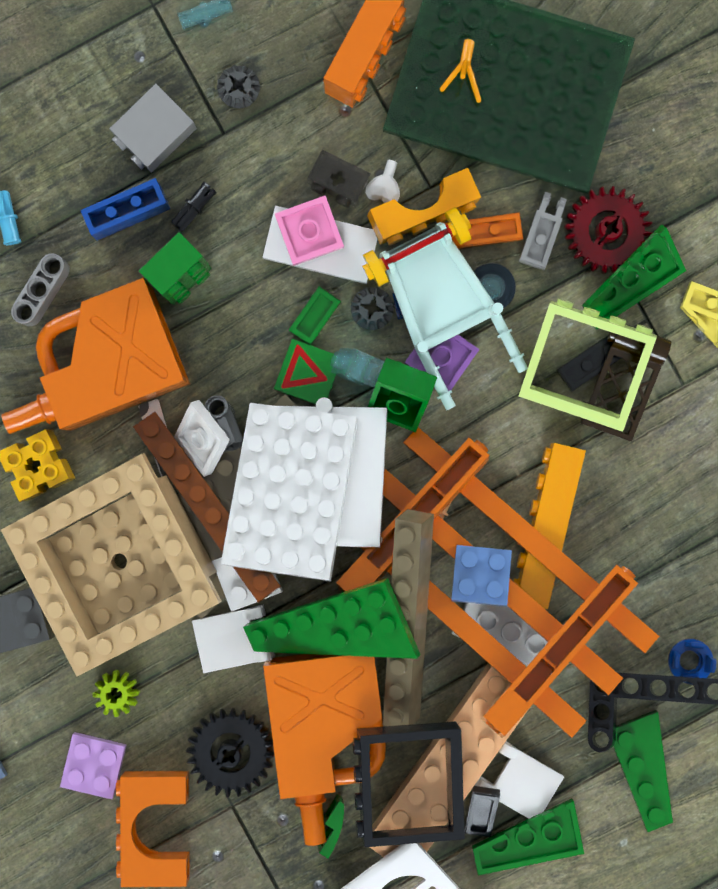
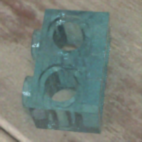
M340 348L339 352L336 351L332 357L330 366L333 368L331 373L358 385L375 387L385 361L357 349Z

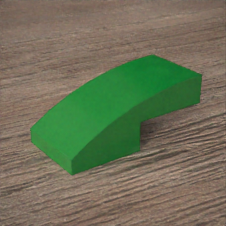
M339 794L335 796L324 814V823L329 826L325 832L326 842L317 845L319 853L326 858H329L334 850L343 824L344 802Z

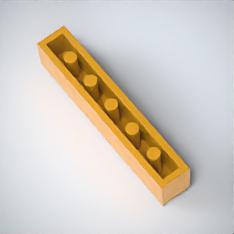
M550 443V447H545L542 463H545L543 474L539 473L536 489L539 490L537 500H532L529 515L533 516L531 525L562 551L586 450ZM526 550L524 553L520 552L517 561V568H520L518 579L514 578L513 582L544 609H548L556 576Z

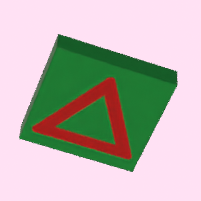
M292 339L274 390L316 405L320 398H328L343 357Z

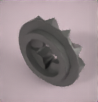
M233 65L231 68L224 70L220 78H218L217 91L221 100L226 105L232 108H245L257 99L260 92V83L254 71L245 65ZM231 79L237 82L245 80L243 88L246 94L238 89L232 91L234 85Z
M366 287L353 298L351 314L354 321L360 327L367 330H377L384 327L391 320L393 302L388 293L380 288ZM373 298H376V307L384 310V312H374L371 319H368V310L361 305H370Z

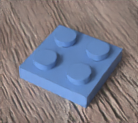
M456 545L451 601L507 607L512 550Z

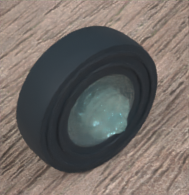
M487 263L473 271L494 303H501L503 309L510 304L515 295L516 284L513 275L506 267L496 263Z

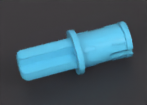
M3 190L0 191V227L4 240L3 244L6 246L19 244L21 239L16 223L18 215L14 214L10 193Z

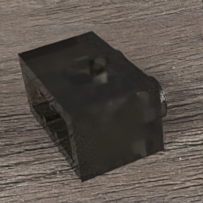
M322 150L308 176V184L311 185V190L322 196L328 193L336 197L335 202L349 208L350 205L357 207L370 181L371 173ZM339 176L342 177L344 184L339 183L337 186H334L333 179L337 180Z

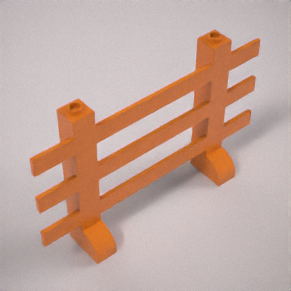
M418 427L416 433L412 432L403 443L437 473L415 495L384 468L383 497L400 511L397 517L407 509L434 514L432 540L455 559L456 545H473L439 515L461 493L584 601L566 623L562 625L515 582L509 579L507 606L548 642L526 667L455 602L451 601L436 585L429 581L428 609L511 683L481 720L502 738L506 736L534 704L572 738L587 720L549 687L554 679L571 662L602 691L610 695L622 681L623 677L585 645L605 621H608L644 654L660 637L622 604L623 600L637 586L638 582L634 580L636 576L625 566L620 568L616 565L600 584L597 583L475 477L488 462L490 456L487 453V447L478 440L474 442L468 438L451 456ZM395 519L381 533L383 541L380 543V548L360 547L364 553L336 582L341 592L380 581L386 573L392 576Z

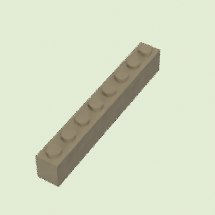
M407 509L395 519L391 586L421 655L418 659L387 657L383 714L384 726L415 724L419 720L421 713L434 514Z

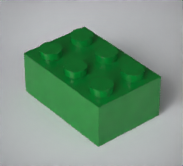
M178 232L139 272L163 297L174 305L177 302L179 304L184 302L191 294L189 290L196 283L201 285L210 276L209 271L212 268L191 243Z

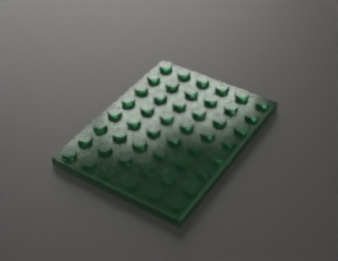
M422 0L383 132L587 194L593 180L635 38L511 0ZM465 39H471L475 42L471 67L479 89L480 103L476 102L467 72L465 79H461L460 71L445 91H440L442 84L460 63Z

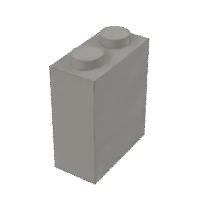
M155 84L109 129L114 134L112 141L122 151L127 148L133 154L130 159L141 170L146 167L152 173L197 128L185 112Z

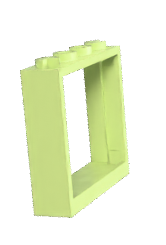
M558 299L557 302L551 301L519 397L623 432L657 335L652 334L653 329L637 324L636 328L625 325L626 320L619 317L610 316V319L600 317V312L591 308L584 307L583 311L572 308L574 303L567 300ZM555 314L645 343L620 414L532 385Z

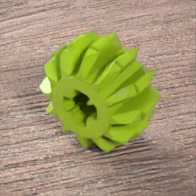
M114 670L112 677L110 674L105 673L102 675L103 681L98 680L95 683L99 690L93 692V697L101 698L95 705L97 708L103 704L106 706L103 714L107 715L113 709L114 717H118L121 711L125 714L130 712L129 705H137L138 701L133 697L138 696L140 690L132 689L137 681L134 679L128 682V672H125L120 678L119 670ZM115 688H118L117 692L121 691L122 693L118 699L114 698L116 695H111V691Z

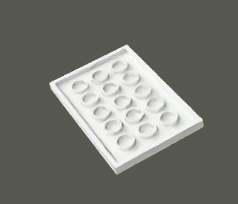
M250 403L221 559L222 565L331 581L358 421L356 416Z

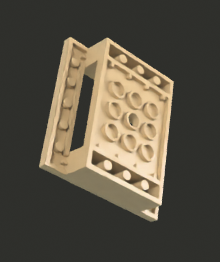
M145 453L136 456L1 529L76 677L222 602L209 576L217 572L167 475L157 478ZM131 492V494H129L128 496H126V497H124V498H122V499L116 501L115 503H113V504H111V505H109V506H107V507L101 509L100 511H98V512H96V513H94V514L88 516L87 518H85V519H83V520H81V521H79V522L73 524L72 526H70V527H68V528H66V529L60 531L59 533H57V534H55V535H53V536H51V537H49V538H47V539H44V538H46V537H48V536H50V535L56 533L57 531H59V530H61V529H63V528L69 526L70 524H72V523H74V522H76V521H78V520L84 518L85 516H87V515H89V514H91V513L97 511L98 509H100V508H102V507H104V506L110 504L111 502H113V501H115V500H117V499H119V498H121V497H123V496H125L126 494H128V493ZM117 554H123L126 557L127 565L125 568H120L115 564V556Z

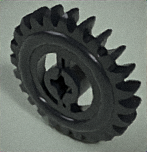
M235 708L231 709L229 715L226 714L224 709H220L219 717L210 712V722L202 718L200 723L203 728L194 727L193 732L197 736L188 738V742L195 745L186 749L187 753L194 754V756L187 760V764H196L190 774H201L197 779V784L206 780L205 791H208L213 785L216 786V796L219 795L222 789H225L226 797L229 798L232 789H234L237 796L240 797L242 787L248 793H251V783L260 787L261 782L258 776L267 778L268 773L264 768L273 767V764L266 759L275 756L273 751L267 750V748L273 746V741L265 740L270 735V731H261L264 722L255 724L256 715L253 714L247 719L246 710H242L239 716L236 715ZM225 733L240 735L237 740L227 739L223 741L218 749L217 758L215 760L212 759L211 748L217 737ZM247 744L249 745L250 758L244 767L236 771L221 769L222 766L232 768L238 765L243 754V747ZM237 748L234 757L229 756L223 759L226 750L231 751Z

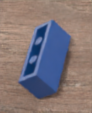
M154 178L80 211L91 236L98 241L171 208L160 183Z

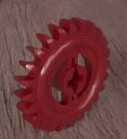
M602 186L599 188L598 196L591 189L588 193L589 200L583 195L579 197L582 206L576 203L572 205V209L576 214H567V218L572 223L565 224L564 228L571 231V233L564 238L573 241L568 246V250L576 249L577 252L573 258L583 257L582 267L591 263L592 272L599 266L603 275L606 274L608 267L614 273L618 266H621L645 242L644 238H649L652 232L646 231L645 228L651 226L653 222L643 221V218L649 214V211H639L643 201L635 205L633 204L635 194L626 199V189H622L616 195L615 186H612L608 194H606ZM602 212H613V216H607L597 224L595 228L596 240L593 243L589 235V225L592 218ZM617 219V221L612 226V233L607 235L601 241V243L598 244L600 239L606 234L605 231L607 230V226L611 225ZM623 219L627 227V236L624 243L613 250L602 249L604 244L614 242L622 234L623 224L621 220Z

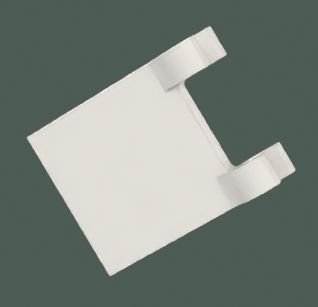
M264 604L192 620L203 673L270 661L275 658L274 652H254L243 628L250 620L262 618L266 615Z
M506 741L499 752L509 759L496 781L492 784L481 776L474 786L500 789L499 802L523 816L531 818L544 812L564 776Z

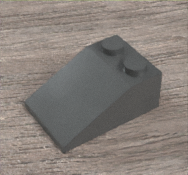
M31 588L0 596V653L30 646L55 637Z

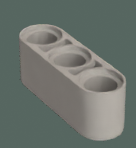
M54 253L47 254L41 259L12 306L11 315L16 322L25 326H34L39 323L68 277L70 267L66 260ZM55 261H59L60 270L55 274H51L49 271L50 265ZM40 284H45V294L37 297L35 294L36 287ZM25 307H31V317L23 320L21 317L22 310Z

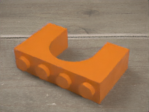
M125 771L121 775L120 780L116 781V796H120V807L116 809V823L120 824V834H117L116 850L120 851L121 861H117L116 877L121 878V887H186L190 879V852H158L146 847L138 837L136 819L139 812L151 805L186 804L189 799V771Z

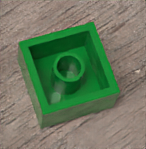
M386 357L368 407L387 408V422L416 433L430 400L437 377Z

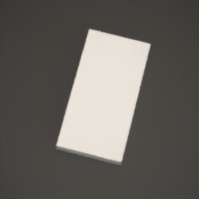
M275 206L262 258L293 266L275 217V213L287 208ZM335 220L344 248L294 266L367 284L368 277L362 267L366 264L363 254L371 250L375 252L378 239L373 229Z
M465 603L462 609L526 667L548 643L508 606Z

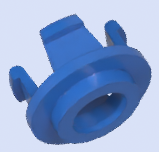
M681 640L673 646L669 653L668 665L674 676L707 678L710 673H715L717 663L716 659L713 658L711 650L699 640ZM691 650L698 655L699 663L696 668L686 670L680 664V657L683 652ZM687 681L684 682V683H686V684L693 685V684L690 683V682H687Z

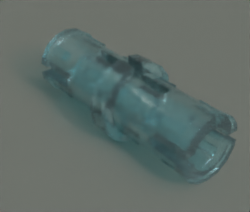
M213 0L207 3L202 1L199 2V6L178 12L177 15L183 30L205 21L208 24L211 22V19L233 12L229 0Z

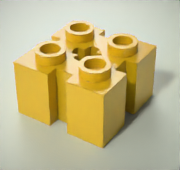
M45 429L26 438L29 444L27 446L15 443L0 450V462L5 472H13L16 480L10 483L19 502L29 501L46 493L45 485H48L49 488H56L75 479L67 459L58 458L56 452L62 450L53 430ZM33 461H40L41 466L37 467L38 472L32 468Z

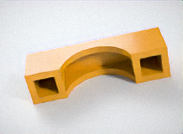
M463 169L443 178L439 185L438 201L430 208L411 210L393 199L370 209L367 217L380 245L388 242V245H393L403 240L402 235L412 232L413 235L421 233L428 229L427 225L432 222H446L445 212L454 207L461 211L462 214L475 209V204L480 200L481 195L469 169Z

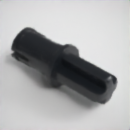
M203 181L202 185L190 199L186 198V204L172 219L171 223L178 230L184 231L198 214L201 215L203 213L201 210L217 193L213 188L210 189L211 186Z

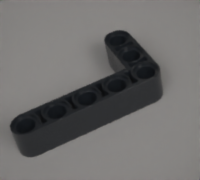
M617 672L623 679L610 695L601 691L590 680L588 743L596 752H605L614 746L616 741L617 698L716 705L718 704V699L715 700L709 696L708 687L713 683L718 684V679ZM628 678H634L638 683V690L634 694L628 693L624 687L625 681ZM656 680H662L666 684L667 689L662 696L656 695L652 691V684ZM686 681L692 683L695 687L694 695L689 698L684 697L680 693V685ZM599 704L608 706L610 714L607 719L598 717L596 709ZM600 731L606 733L609 738L606 747L599 746L596 743L595 736Z

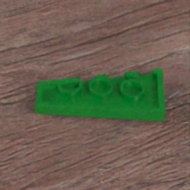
M661 224L582 304L583 309L587 307L600 312L599 316L610 319V316L617 317L686 271L685 266L667 227Z
M654 710L616 725V741L613 746L647 832L673 823L658 711Z
M571 798L472 845L478 875L584 854L574 800Z

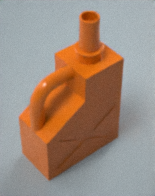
M144 278L138 279L82 301L80 308L58 316L46 323L38 334L36 343L38 361L44 373L40 380L45 393L38 394L37 400L6 412L1 417L9 434L44 421L48 424L57 421L59 429L72 431L189 385L188 376L152 285ZM77 327L71 365L59 370L53 354V341L60 333Z
M298 654L275 657L270 661H266L263 666L280 799L295 797L294 804L300 807L305 845L314 846L326 842L322 805L327 800L325 793L336 792V786L355 783L354 767L335 769L334 756L351 744L353 738H357V728L384 727L375 657ZM386 743L369 744L370 778L380 770L385 760Z

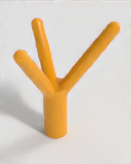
M465 39L460 63L442 84L440 91H445L460 71L461 79H465L467 72L476 102L480 103L481 97L471 67L475 42L471 39Z

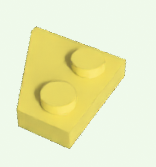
M691 281L680 308L718 348V291Z

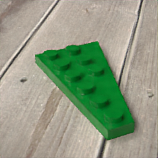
M388 578L249 622L243 627L254 652L418 659L421 655Z

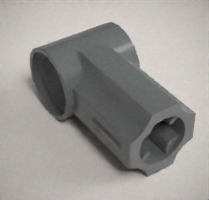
M215 395L210 397L205 403V408L230 439L224 452L240 448L244 437L235 418L234 408L222 396ZM225 406L222 414L215 415L217 408Z

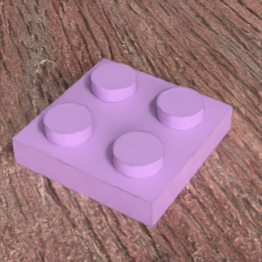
M74 732L60 787L113 799L116 792V781L119 779L127 745Z

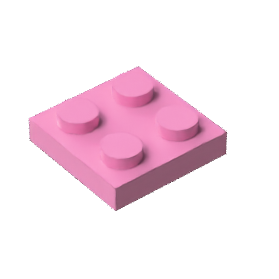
M326 196L275 213L293 266L344 248Z

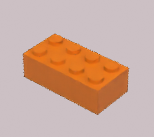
M365 0L323 78L325 94L352 108L356 101L361 103L368 89L366 85L369 77L371 79L375 78L380 68L378 63L381 55L386 56L392 46L393 41L391 39L394 31L399 32L406 19L404 15L407 9L404 7V0Z

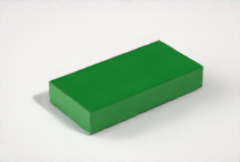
M319 286L289 328V331L307 344L312 345L341 301Z

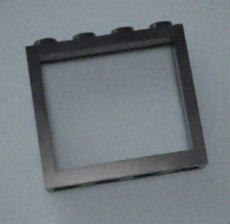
M457 722L357 728V738H353V753L358 755V765H354V781L359 783V793H355V808L360 810V820L356 821L357 838L362 839L364 847L465 839L461 728ZM445 738L448 825L372 831L369 744Z

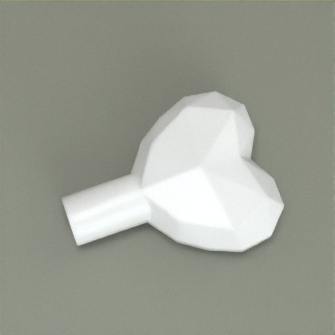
M387 160L383 174L376 176L368 183L365 192L368 199L374 201L382 200L384 203L395 199L398 202L400 191L397 182L393 178L397 162Z

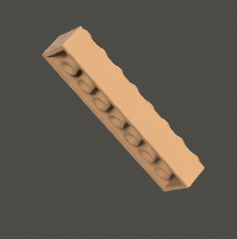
M489 663L446 721H456L461 728L463 799L467 797L524 717L523 715L506 736L502 738L481 720L484 714L511 685ZM445 738L433 739L373 823L372 831L447 825L448 801ZM434 842L420 843V845L427 852ZM399 845L370 848L384 857Z

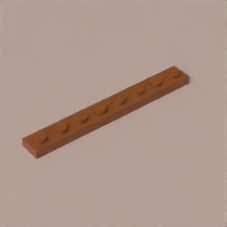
M153 412L133 426V428L223 553L229 513L158 414ZM233 567L258 603L281 587L271 572Z

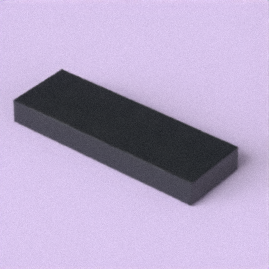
M608 335L556 370L571 392L600 373L610 348L611 342L607 341ZM614 355L610 366L620 360L621 357Z

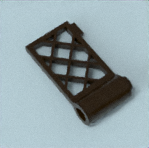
M609 332L607 341L611 343L589 402H585L596 407L603 405L605 410H608L606 403L619 397L624 404L625 399L623 396L628 393L629 389L621 392L616 378L629 372L633 378V370H636L645 346L643 342ZM660 336L656 338L646 366L653 369L649 380L640 383L638 388L642 399L639 405L631 408L629 418L632 424L628 434L584 418L581 419L580 423L632 442L660 369L669 354L671 340ZM614 355L624 358L628 369L613 375L610 368ZM629 361L635 362L637 365L631 367ZM608 371L610 377L605 379L606 373ZM612 380L618 394L604 400L600 393L601 386ZM644 386H646V389H645L644 394H643L641 388L644 387ZM597 396H599L600 402L595 404ZM636 411V414L633 419L631 413Z

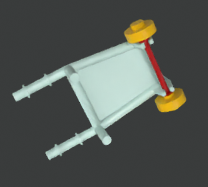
M456 207L445 212L448 224L437 223L435 227L387 252H381L379 255L380 259L371 250L363 254L366 264L362 266L369 281L374 279L378 287L389 282L385 273L387 271L415 350L426 372L437 377L434 386L439 395L437 399H441L446 411L456 406L450 395L452 391H448L438 371L440 367H436L428 350L491 318L499 334L497 338H501L511 357L509 361L514 363L518 373L528 369L523 359L524 353H520L510 333L512 329H508L501 315L503 305L493 302L452 240V237L455 236L460 245L471 240L469 233L471 224L465 214L461 215Z

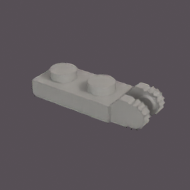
M548 192L544 193L539 209L535 213L519 259L520 263L543 271L546 268L563 219L561 216L567 199L561 197L557 202L555 214H548L545 212L551 199V193Z

